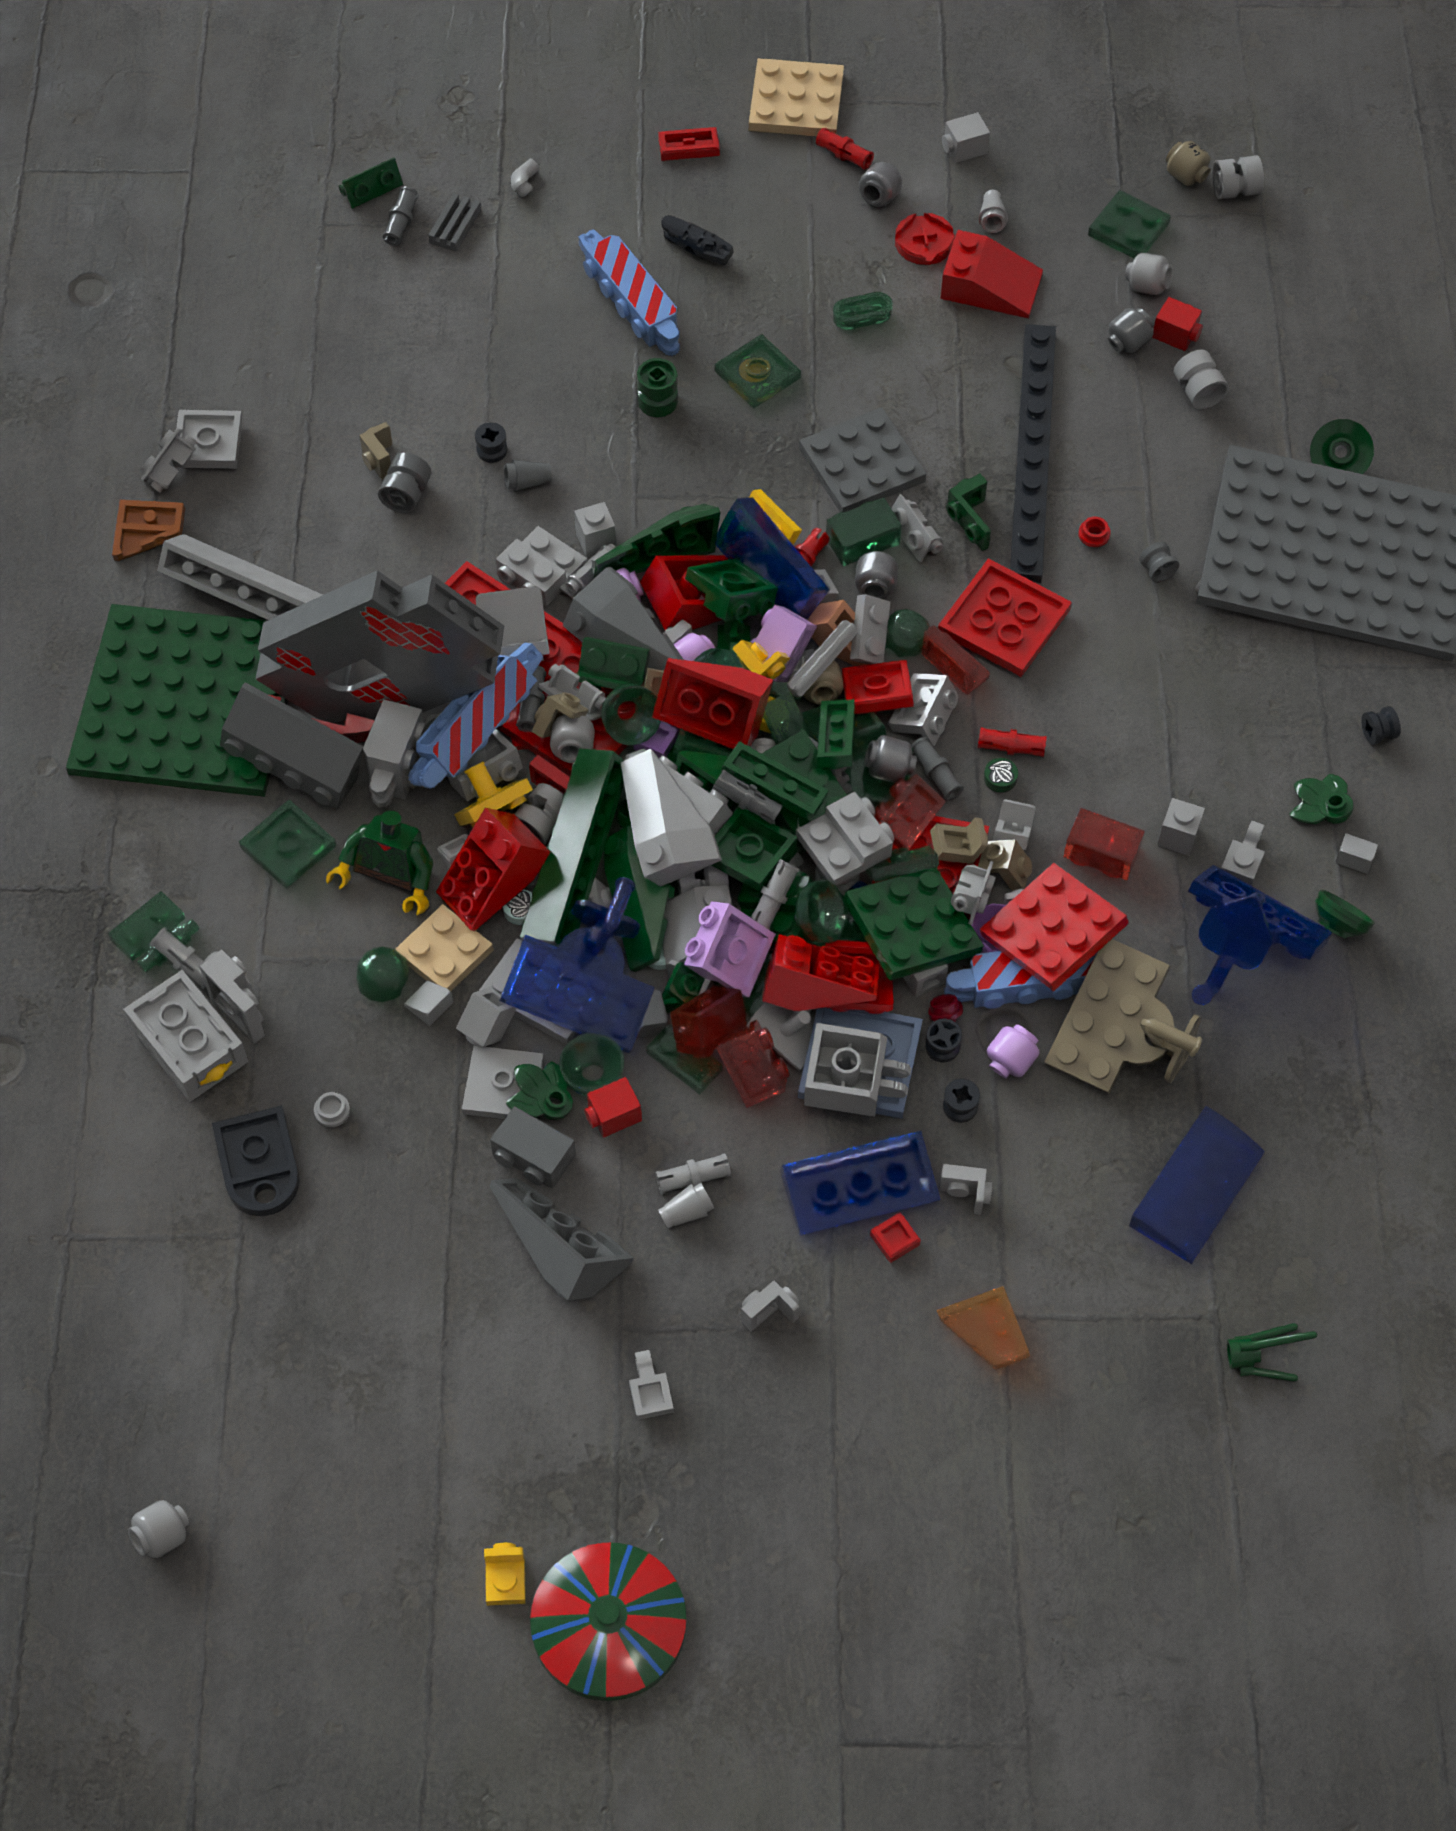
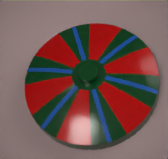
M612 1542L582 1547L558 1561L542 1579L533 1599L530 1617L533 1644L540 1662L549 1675L572 1693L600 1701H615L636 1696L647 1691L663 1679L680 1655L687 1624L686 1607L681 1589L668 1568L656 1557L640 1548Z

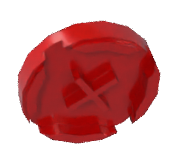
M924 213V216L912 214L903 219L896 228L895 246L898 253L907 261L919 265H931L939 263L949 256L955 235L951 224L941 216L933 213Z

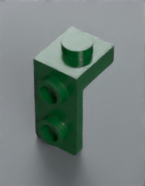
M979 473L970 479L961 480L955 487L949 489L946 510L949 517L953 521H957L965 530L969 541L976 543L984 551L989 548L991 531L972 509L984 502L986 497L987 480Z

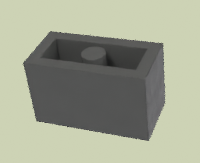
M515 1106L490 1139L492 1154L498 1163L507 1168L513 1166L524 1172V1176L536 1185H542L543 1183L552 1189L576 1156L575 1140Z

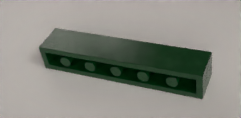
M579 748L576 761L572 765L570 780L562 797V805L557 821L552 829V836L548 846L550 854L542 865L537 884L532 892V900L527 916L522 923L520 938L540 951L572 953L624 786L620 763L624 760L614 751Z

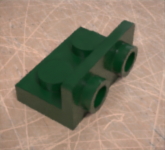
M585 637L582 643L579 669L575 674L580 676V683L587 681L599 690L602 687L614 689V693L617 695L632 697L634 693H639L643 689L650 649Z

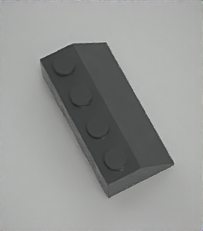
M246 682L242 685L222 727L220 746L230 755L241 757L251 762L261 772L271 773L282 779L287 786L293 789H300L311 795L318 803L329 805L335 809L339 808L357 781L363 753V746Z

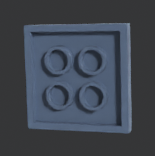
M826 1007L818 1008L799 1085L798 1098L804 1099L805 1084L816 1023L883 1034L887 1037L885 1059L909 1064L912 1068V1075L923 1019L889 1012L871 1014L865 1010L849 1009L845 1012H836ZM882 1075L881 1079L906 1084L909 1090L911 1075L907 1078ZM878 1095L876 1114L903 1119L907 1095L904 1098Z

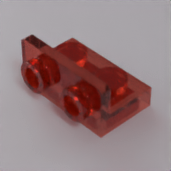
M934 625L924 632L922 655L944 675H947L966 695L989 679L990 672L954 641L949 634L942 633Z
M917 774L907 780L900 778L889 790L888 793L891 797L887 803L882 802L874 809V818L879 824L885 822L889 825L894 835V841L892 842L902 852L910 849L946 802Z
M757 1019L750 1022L749 1029L716 1043V1049L746 1108L784 1093L787 1078L790 1077L786 1063L782 1058L777 1059L772 1050L774 1041L769 1030L766 1027L761 1028Z

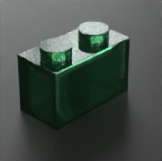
M883 497L876 501L865 502L858 508L845 513H837L832 518L827 519L826 533L830 538L829 545L844 567L859 561L860 557L866 553L873 551L882 552L900 545L902 525Z

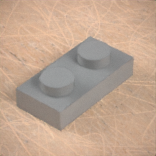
M867 594L857 596L854 619L857 634L852 639L850 660L867 665L884 662L890 601Z

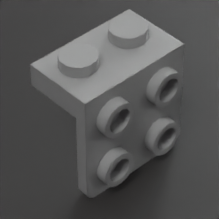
M538 587L488 592L477 595L476 606L505 626L500 655L510 656L525 642L532 643L542 656L550 654L542 595Z

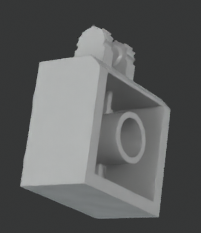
M384 699L363 747L370 779L371 798L373 804L378 806V808L390 805L389 803L392 802L391 799L393 797L406 800L410 788L414 789L416 787L410 783L408 775L411 769H413V765L420 758L416 752V741L428 728L427 724L424 723L422 709Z
M816 1023L805 1084L804 1105L875 1117L878 1095L904 1098L908 1094L906 1084L881 1079L882 1075L907 1078L911 1075L912 1068L909 1064L885 1059L887 1037L881 1033Z

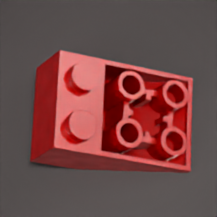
M485 807L436 893L471 931H475L535 879L550 851L515 814Z
M779 934L766 970L762 1001L793 1011L875 1001L877 998L879 965L864 956L852 957L840 953L831 946L819 947L807 943L798 936Z

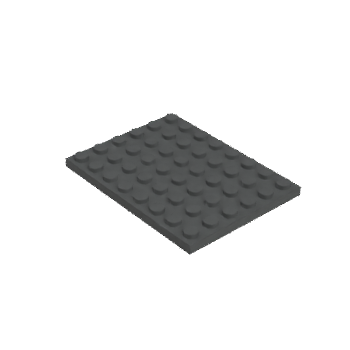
M1229 445L1196 603L1452 661L1456 652V495Z

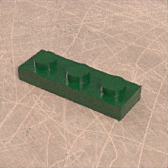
M854 699L821 701L817 754L818 768L840 769L853 766Z
M740 741L724 762L721 773L723 770H726V772L749 786L752 783L757 786L756 790L809 821L813 819L829 791L825 787Z

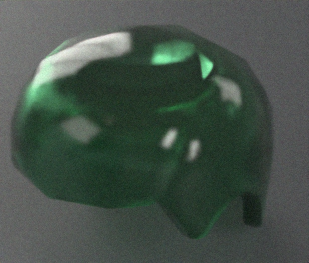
M896 610L888 619L885 649H891L899 658L903 656H917L925 651L932 637V629L928 620L914 610Z
M385 946L373 947L364 953L356 969V983L360 993L369 1000L379 1002L399 997L403 986L409 980V966L406 957L396 949Z

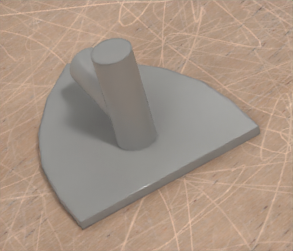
M765 1002L754 1013L746 1026L800 1071L805 1064L817 1009L793 1011Z

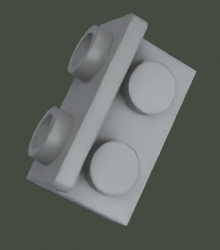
M913 673L910 682L914 707L895 709L888 724L893 732L926 736L931 744L935 746L945 729V724L952 710L957 705L958 694L947 675Z

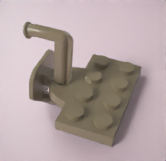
M1111 939L1097 952L1044 1063L1110 1094L1124 1063L1137 1066L1152 1064L1167 1054L1172 1059L1164 1079L1172 1083L1188 1056H1195L1201 1046L1202 1038L1200 1036L1196 1038L1201 1017L1194 1014L1185 1032L1175 1028L1174 1018L1169 1009L1156 998L1171 968L1170 965ZM1146 1038H1148L1151 1041L1153 1046L1149 1045L1146 1042Z

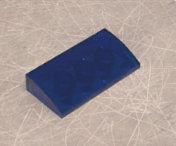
M753 497L736 499L720 526L715 545L728 560L736 558L778 587L774 605L785 607L807 620L830 589Z
M1205 1106L1132 1214L1129 1226L1192 1264L1263 1157L1265 1151L1240 1128L1216 1111Z
M922 1131L784 1164L780 1169L800 1236L941 1200Z

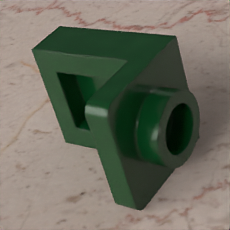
M684 962L676 964L662 993L666 1014L693 1009L705 981L698 973L685 966Z

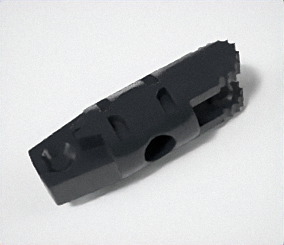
M672 215L662 217L661 225L663 230H665L663 231L665 239L671 241V243L702 259L724 266L734 253L733 246L716 234Z

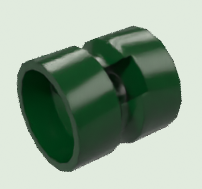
M653 358L643 362L637 371L639 408L648 416L656 418L665 417L671 414L678 404L677 369L672 362L662 358Z

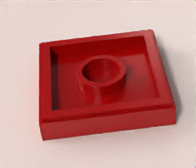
M907 660L841 668L845 699L855 700V714L914 707Z

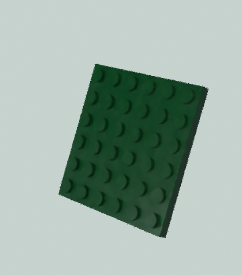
M111 604L67 761L66 770L68 775L265 797L271 773L261 772L251 762L241 757L230 755L220 746L222 727L245 682L266 694L281 697V702L286 705L288 703L287 699L256 680L261 654L258 651L263 622L266 620Z

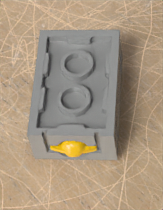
M183 970L123 1009L132 1031L189 1102L248 1063L243 1043Z

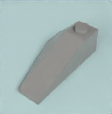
M649 749L620 762L634 845L645 878L661 887L722 860L713 829L702 818L689 797L683 793L673 776L653 750Z

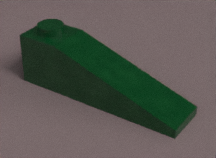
M700 504L692 507H683L670 513L596 559L594 579L607 567H612L614 570L626 568L630 573L635 571L636 574L645 572L655 556L707 555L714 553L721 514L719 508Z
M627 826L607 837L604 847V869L628 964L631 971L637 972L660 959L668 923L667 919L663 917L667 899H673L675 888L670 886L671 883L660 887L644 877L634 845L632 827Z

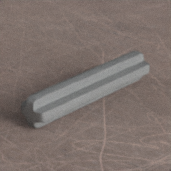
M843 620L787 683L788 692L797 698L802 697L855 637L857 630L853 623Z

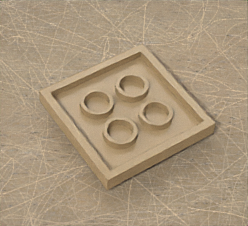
M758 58L749 117V131L817 136L822 128H827L836 134L844 65Z

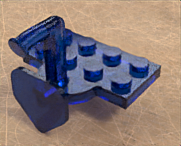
M1212 865L1193 880L1188 892L1195 895V899L1200 904L1211 907L1200 926L1199 938L1204 947L1219 955L1206 982L1193 989L1192 999L1198 1005L1208 1004L1221 990L1234 964L1243 969L1258 967L1265 959L1271 945L1280 943L1287 947V952L1292 956L1311 960L1328 943L1333 933L1308 917Z
M621 877L615 882L616 890L609 908L587 900H577L571 913L587 927L576 929L565 936L558 947L525 934L499 1001L630 1053L655 987L623 974L625 960L622 948L613 936L635 938L641 929V925L636 920L623 915L631 892L636 889V885L631 879ZM601 949H604L603 953L601 955H598Z

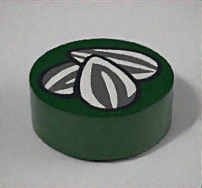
M996 758L986 765L984 782L989 789L995 792H1007L1016 785L1018 769L1012 761L1006 758Z

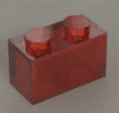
M1081 808L1067 838L1063 857L1070 859L1076 865L1089 866L1100 870L1109 877H1119L1128 880L1140 852L1145 831Z
M713 986L670 1013L677 1052L692 1054L695 1058H705L712 1055L715 1049L723 1044L732 1042L735 1036L748 1029L746 1026L747 1020L742 991L740 989Z

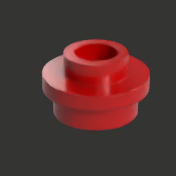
M1096 516L1087 518L1080 525L1078 531L1081 542L1089 547L1105 545L1111 535L1108 523L1103 518Z

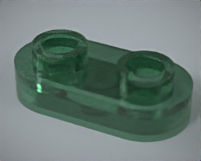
M872 292L841 299L833 307V322L836 326L845 330L884 323L892 316L893 301L890 296L882 292Z

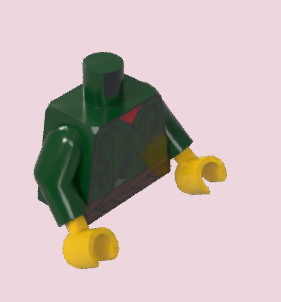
M386 811L382 815L375 816L370 824H362L349 835L338 858L341 861L339 866L332 869L326 876L327 884L333 880L336 873L342 878V884L339 886V889L347 885L351 880V872L349 871L351 865L354 866L353 871L410 892L414 890L413 895L403 901L402 908L405 913L413 909L414 901L418 906L416 915L422 914L428 909L429 901L424 895V891L429 889L434 863L431 855L422 843L421 832L417 828L401 823V815L396 811Z

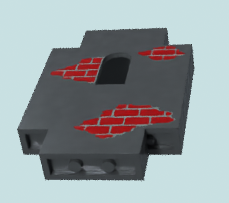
M377 570L263 622L258 651L261 654L256 680L315 718L331 723L345 720L347 713L375 720L383 699L422 709L423 713L494 683L505 626L434 575H429L402 588ZM365 659L383 671L378 675L353 685L357 666L355 662Z

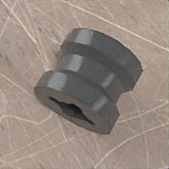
M1163 541L1150 545L1139 557L1142 566L1149 569L1148 574L1153 582L1167 580L1177 572L1180 566L1177 558L1170 555V548L1167 543Z

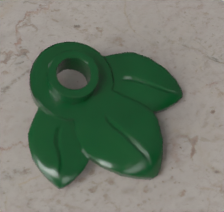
M1329 774L1323 781L1315 778H1305L1294 783L1295 792L1302 801L1290 812V817L1294 820L1306 824H1317L1324 820L1333 824H1339L1348 820L1354 809L1353 800L1347 794L1348 785L1341 777Z
M553 1061L549 1062L544 1067V1070L532 1064L515 1066L514 1076L521 1091L506 1101V1105L510 1110L515 1106L534 1118L543 1115L549 1120H559L570 1113L573 1099L567 1091L568 1076L561 1066ZM550 1098H556L560 1100L561 1104H553L550 1101Z

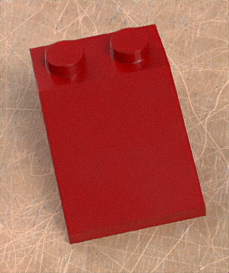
M957 230L942 276L940 299L1029 319L1043 275V269L988 236Z
M735 555L655 556L640 580V584L665 631L669 627H674L682 619L692 626V630L722 620L704 606L706 594L698 591L697 587L686 580L685 577L688 567L735 559Z
M668 658L652 718L732 749L735 748L739 741L750 747L758 736L773 680L744 668Z

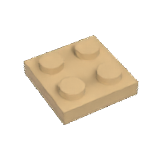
M442 904L395 949V954L426 981H431L452 991L494 949L493 944L476 930L471 931L455 913Z

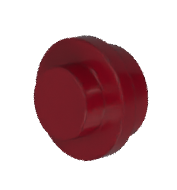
M943 994L930 1001L928 1014L932 1021L949 1019L955 1022L963 1014L964 1010L962 1003L958 1001L955 995Z

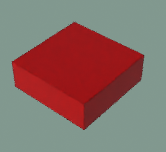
M901 1212L870 1230V1236L890 1263L921 1244V1239Z

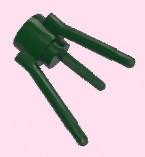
M1292 1323L1251 1335L1235 1336L1233 1339H1227L1229 1366L1231 1369L1239 1368L1240 1376L1255 1375L1295 1382L1298 1380V1376L1295 1374L1254 1367V1363H1261L1260 1349L1315 1339L1317 1333L1311 1331L1275 1337L1297 1330L1298 1325Z

